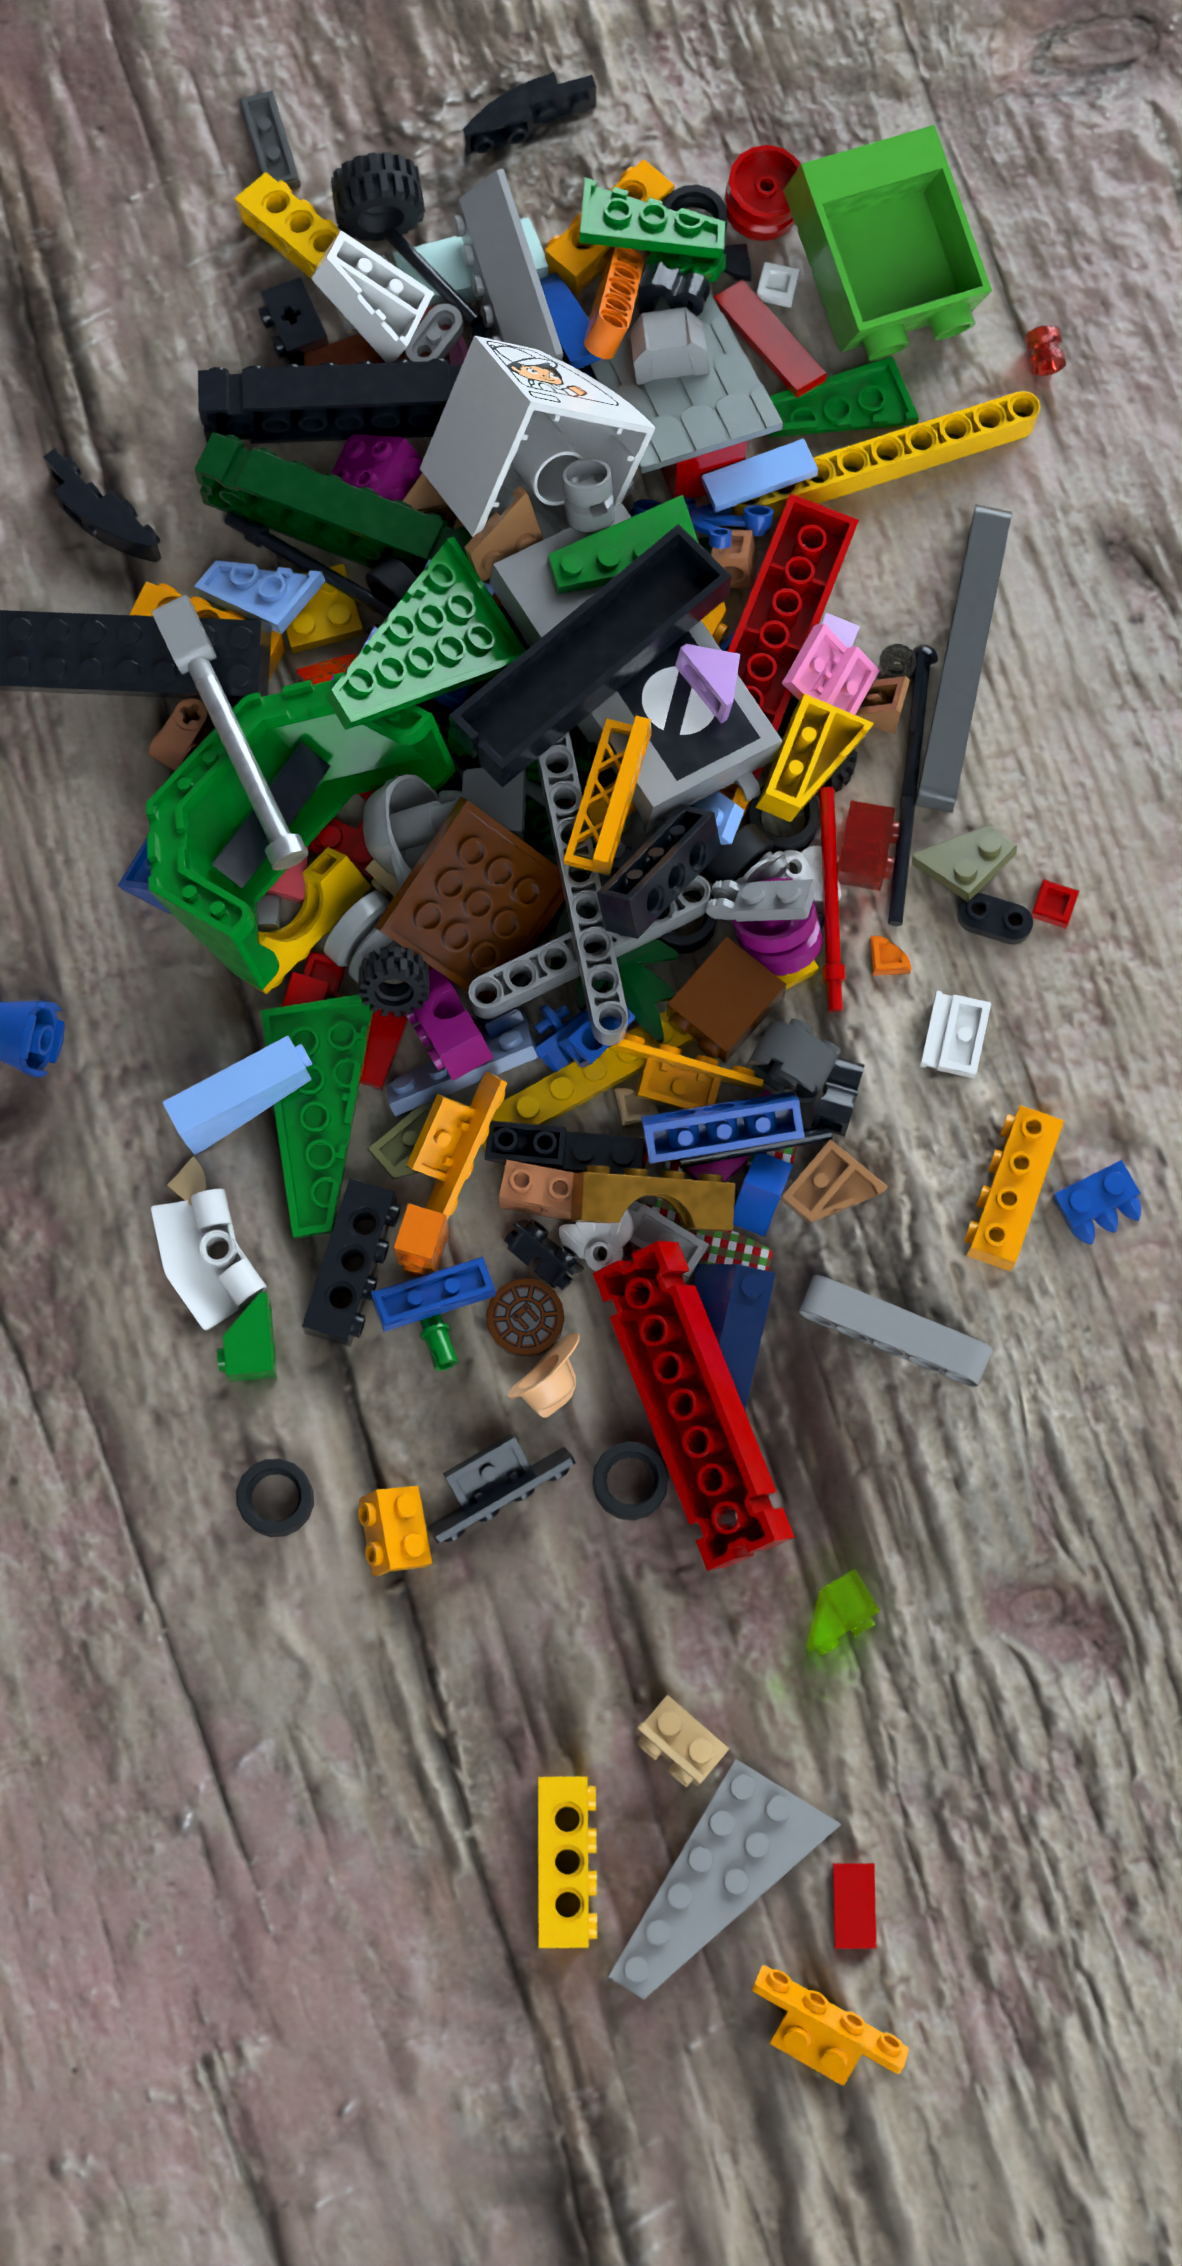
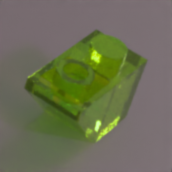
M856 1569L821 1588L817 1593L804 1645V1651L807 1656L817 1651L819 1656L822 1657L841 1645L837 1638L852 1631L856 1637L876 1625L872 1618L877 1616L880 1610Z

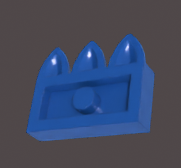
M1122 1160L1054 1193L1052 1196L1054 1203L1073 1235L1080 1241L1090 1245L1093 1244L1095 1238L1093 1219L1103 1229L1115 1233L1118 1227L1116 1208L1123 1215L1135 1221H1139L1141 1216V1202L1139 1199L1141 1192Z

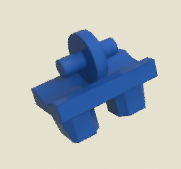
M547 1004L539 1008L543 1020L533 1026L538 1035L543 1034L548 1029H551L552 1032L535 1043L537 1059H541L552 1072L559 1071L572 1061L558 1042L589 1016L588 1010L586 1012L584 1010L562 1024L561 1020L571 1014L566 1005L561 1006L555 1011Z

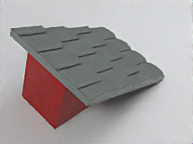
M711 292L706 300L703 312L697 316L702 320L710 374H693L679 376L678 378L655 379L645 382V384L637 385L630 330L641 315L639 313V302L634 304L629 328L614 357L609 360L601 359L587 366L593 379L621 396L656 428L638 468L641 474L660 468L672 499L681 495L693 499L707 494L701 482L702 475L745 460L747 440L782 430L783 422L764 385L760 383L748 357L743 353ZM664 297L659 298L653 311L670 309Z

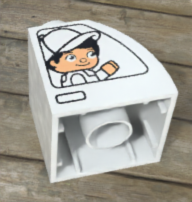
M474 335L420 470L472 537L485 528L486 522L496 511L501 515L516 499L512 493L516 488L522 486L529 495L543 540L571 527L566 520V497L562 481L563 470L567 465L581 459H597L608 464L612 473L614 506L622 503L656 428L621 396L571 365L537 349Z

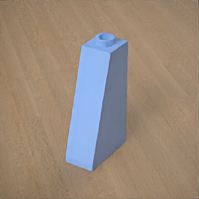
M286 1036L162 1103L180 1137L192 1153L197 1155L312 1080L306 1067L312 1065V1062L303 1045L299 1044L294 1047L289 1036Z

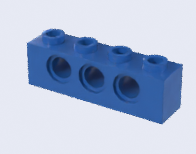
M794 1091L641 1117L646 1152L650 1164L805 1138L800 1103Z

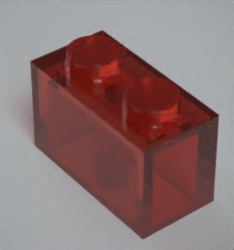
M850 801L838 867L839 884L881 891L883 880H891L895 857L888 856L889 845L897 844L900 822L893 821L894 807Z

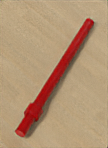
M823 787L819 789L826 965L822 966L823 982L827 983L828 1012H842V982H845L846 979L845 965L841 964L835 795L833 787Z

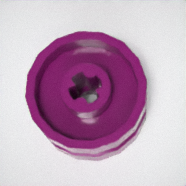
M775 877V878H770V879H766V880H761V881H758V882H762V881H785V880H793V879H790V878H776V877ZM814 899L807 919L741 922L732 920L739 947L776 976L796 973L810 965L819 954L823 943Z

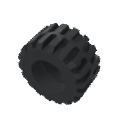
M374 152L353 157V160L341 164V168H337L334 171V177H331V189L336 224H338V228L341 231L346 232L350 237L358 238V240L362 241L386 240L383 237V233L388 227L393 226L403 236L409 230H414L419 226V222H422L425 206L418 167L414 165L411 159H405L403 155H393L390 152Z

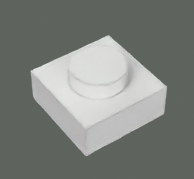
M765 262L757 296L762 302L791 308L800 269Z

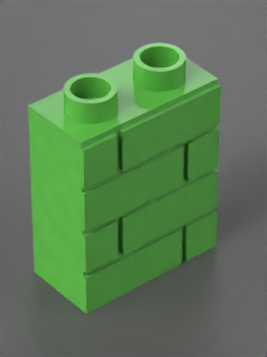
M935 125L800 164L783 191L795 225L798 227L801 243L809 266L813 270L812 274L823 306L826 308V315L841 353L864 346L868 359L871 361L878 360L907 348L910 345L907 332L930 326L934 340H943L961 334L976 324L972 312L991 293L992 289Z

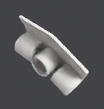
M212 1189L193 1194L190 1197L192 1206L186 1200L151 1207L164 1272L198 1323L206 1331L250 1304L259 1293H264L268 1288L236 1242L225 1189ZM218 1241L228 1242L229 1251L227 1255L222 1259H212V1246Z

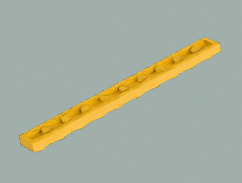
M813 960L810 965L796 973L777 977L787 984L786 990L818 973L819 967L815 960ZM667 1010L660 1014L664 1032V1041L662 1043L654 1040L640 1025L626 1033L644 1038V1045L659 1049L660 1044L682 1049L696 1041L689 1033L682 1035L669 1024V1017L666 1016ZM607 1048L591 1065L580 1068L574 1061L504 1100L502 1105L496 1109L491 1121L546 1125L641 1072L645 1059ZM486 1141L481 1145L484 1151L486 1150Z

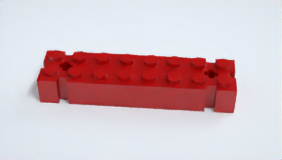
M656 1241L632 1253L634 1261L618 1260L592 1274L603 1302H613L617 1313L609 1318L689 1525L699 1524L704 1537L695 1541L706 1570L727 1568L754 1556L753 1552L768 1550L795 1537L784 1509H773L769 1496L777 1493L696 1285H685L682 1274L690 1270L679 1242Z

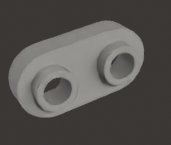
M440 304L433 307L416 328L405 349L407 360L410 362H424L434 358L444 359L463 333L464 325L461 312L450 304ZM444 325L451 326V328L448 330L440 329ZM423 352L431 353L428 357H419Z

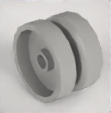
M375 890L356 902L335 925L324 946L325 955L339 967L349 966V975L358 984L359 966H361V961L364 957L369 959V953L372 951L379 955L380 948L387 947L388 952H393L394 946H400L374 928L392 901L381 891ZM401 946V952L404 953L406 949Z

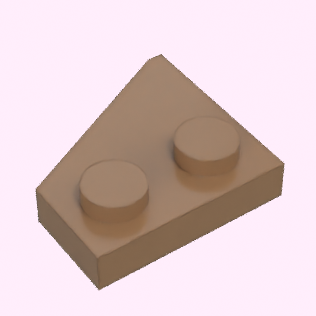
M522 486L516 488L512 493L516 499L501 515L496 511L486 522L485 528L477 533L465 546L469 561L482 582L491 578L494 563L543 540L529 495Z
M830 1139L780 1200L810 1225L883 1194L888 1186Z

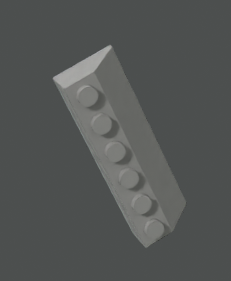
M504 169L496 170L459 198L458 213L453 215L456 237H462L464 243L462 254L465 266L471 267L474 274L472 275L474 295L476 298L481 297L483 303L481 314L485 328H491L493 334L491 339L537 349L562 361L563 351Z

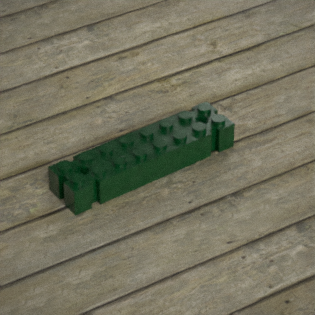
M212 432L194 468L197 482L202 485L200 493L203 504L226 513L230 511L236 512L250 522L257 521L272 531L370 569L375 568L387 556H391L405 564L418 578L424 571L428 561L432 560L446 540L451 537L456 539L468 558L465 546L473 537L465 526L462 528L457 527L456 530L447 527L448 522L438 514H424L416 511L404 501H390L380 497L378 493L370 488H357L346 484L343 479L334 474L323 475L313 471L308 465L300 461L289 462L279 458L269 449L253 448L250 451L244 448L245 444L239 438L232 435H225L224 437Z

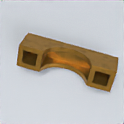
M593 1165L586 1166V1172L573 1174L571 1221L602 1224L619 1223L627 1208L635 1200L649 1195L658 1197L671 1205L678 1214L684 1229L717 1232L733 1230L735 1183L722 1182V1175L699 1174L698 1181L685 1180V1172L662 1171V1177L658 1178L647 1177L648 1170L625 1168L624 1175L610 1174V1167Z

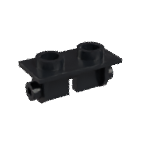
M523 1219L514 1222L513 1226L519 1232L513 1229L504 1239V1242L508 1244L507 1249L527 1266H530L537 1256L540 1257L542 1261L534 1272L554 1289L559 1287L564 1291L573 1281L569 1273L574 1275L584 1270V1267L577 1262L579 1259L577 1254L563 1244L559 1246L547 1237L549 1231L536 1220L531 1219L528 1221Z

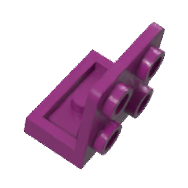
M354 434L344 444L343 450L330 474L340 477L346 484L354 487L370 488L378 493L380 497L390 501H403L423 473L420 470L423 458L404 437Z

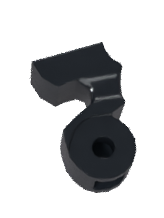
M662 262L647 264L639 283V313L652 312L655 310L659 298L664 297L670 309L686 307L693 314L699 316L703 312L706 300L709 297L711 285L707 278L698 273H688L682 276L678 268L668 269Z
M837 1057V1062L825 1083L824 1095L820 1098L812 1127L830 1125L832 1133L845 1137L854 1108L853 1102L856 1101L859 1092L858 1086L865 1064Z

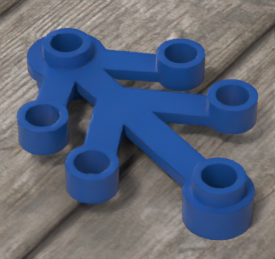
M684 497L694 530L709 536V545L713 548L724 549L731 546L732 531L718 526L746 527V530H752L754 536L768 534V530L773 526L774 511L767 506H748L744 508V516L732 515L733 506L715 513L711 503L696 508V500ZM649 499L638 500L633 503V509L630 510L629 514L633 517L662 503Z

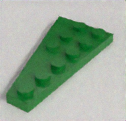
M359 994L260 1010L265 1047L289 1036L294 1047L299 1044L303 1045L312 1062V1065L306 1067L312 1080L274 1104L292 1236L294 1239L329 1234L334 1229L373 1012L370 1011V1005L364 1006Z

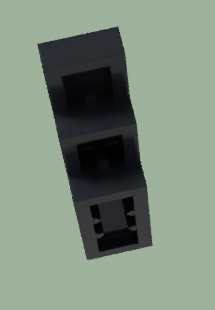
M302 742L297 745L268 782L269 789L287 827L291 825L331 767ZM251 807L233 830L231 838L210 863L241 888L245 886L267 857L265 848L270 844L253 807Z

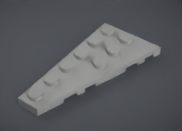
M735 1759L608 1977L645 1999L842 1824Z

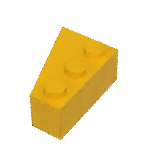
M804 693L793 711L756 808L791 822L862 741L874 723Z

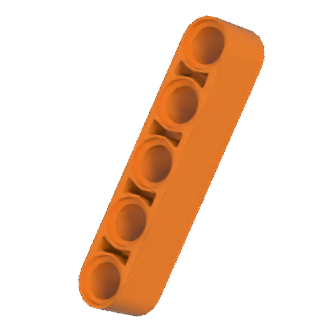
M615 247L600 277L584 339V346L591 354L602 359L609 360L614 357L630 325L644 265V258L634 249Z

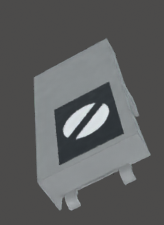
M622 503L614 506L615 518L608 527L631 518ZM570 527L493 564L490 585L529 648L603 587L557 595L547 564L549 553L599 531L582 532ZM701 620L577 724L588 743L594 742L598 746L606 718L631 725L634 723L635 716L651 719V737L632 798L641 816L645 834L660 819L668 820L681 805L690 806L734 782L741 787L746 802L761 794L760 786L752 772L773 762L782 743V739L738 674L734 700L728 719L720 723L675 667L680 648L686 644L721 650ZM612 732L608 744L615 755L625 751L629 736ZM605 753V758L608 760L610 758L608 754ZM611 766L615 774L618 776V771L615 768V766Z

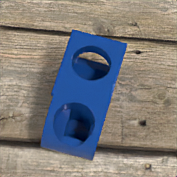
M627 1008L629 1025L635 1019V1016ZM589 1016L558 1042L580 1068L591 1065L610 1046L603 1045L594 1038ZM605 1017L599 1022L606 1030H615L620 1026V1022L614 1017Z

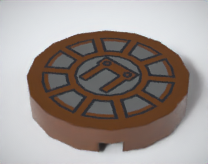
M530 1278L512 1280L501 1286L496 1291V1296L490 1299L486 1313L488 1331L495 1344L508 1354L523 1357L539 1356L551 1349L560 1338L565 1321L563 1304L555 1290L542 1281Z

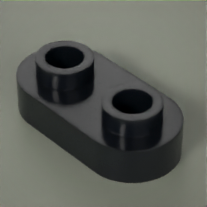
M977 893L970 902L963 899L957 911V919L963 929L1006 944L1015 945L1022 943L1028 938L1033 928V917L1027 908L983 893ZM980 906L983 908L984 914L976 915L972 912L971 908ZM1008 918H1018L1021 922V925H1010L1008 922Z

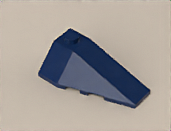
M697 1264L693 1285H696L745 1410L776 1273L739 1264Z

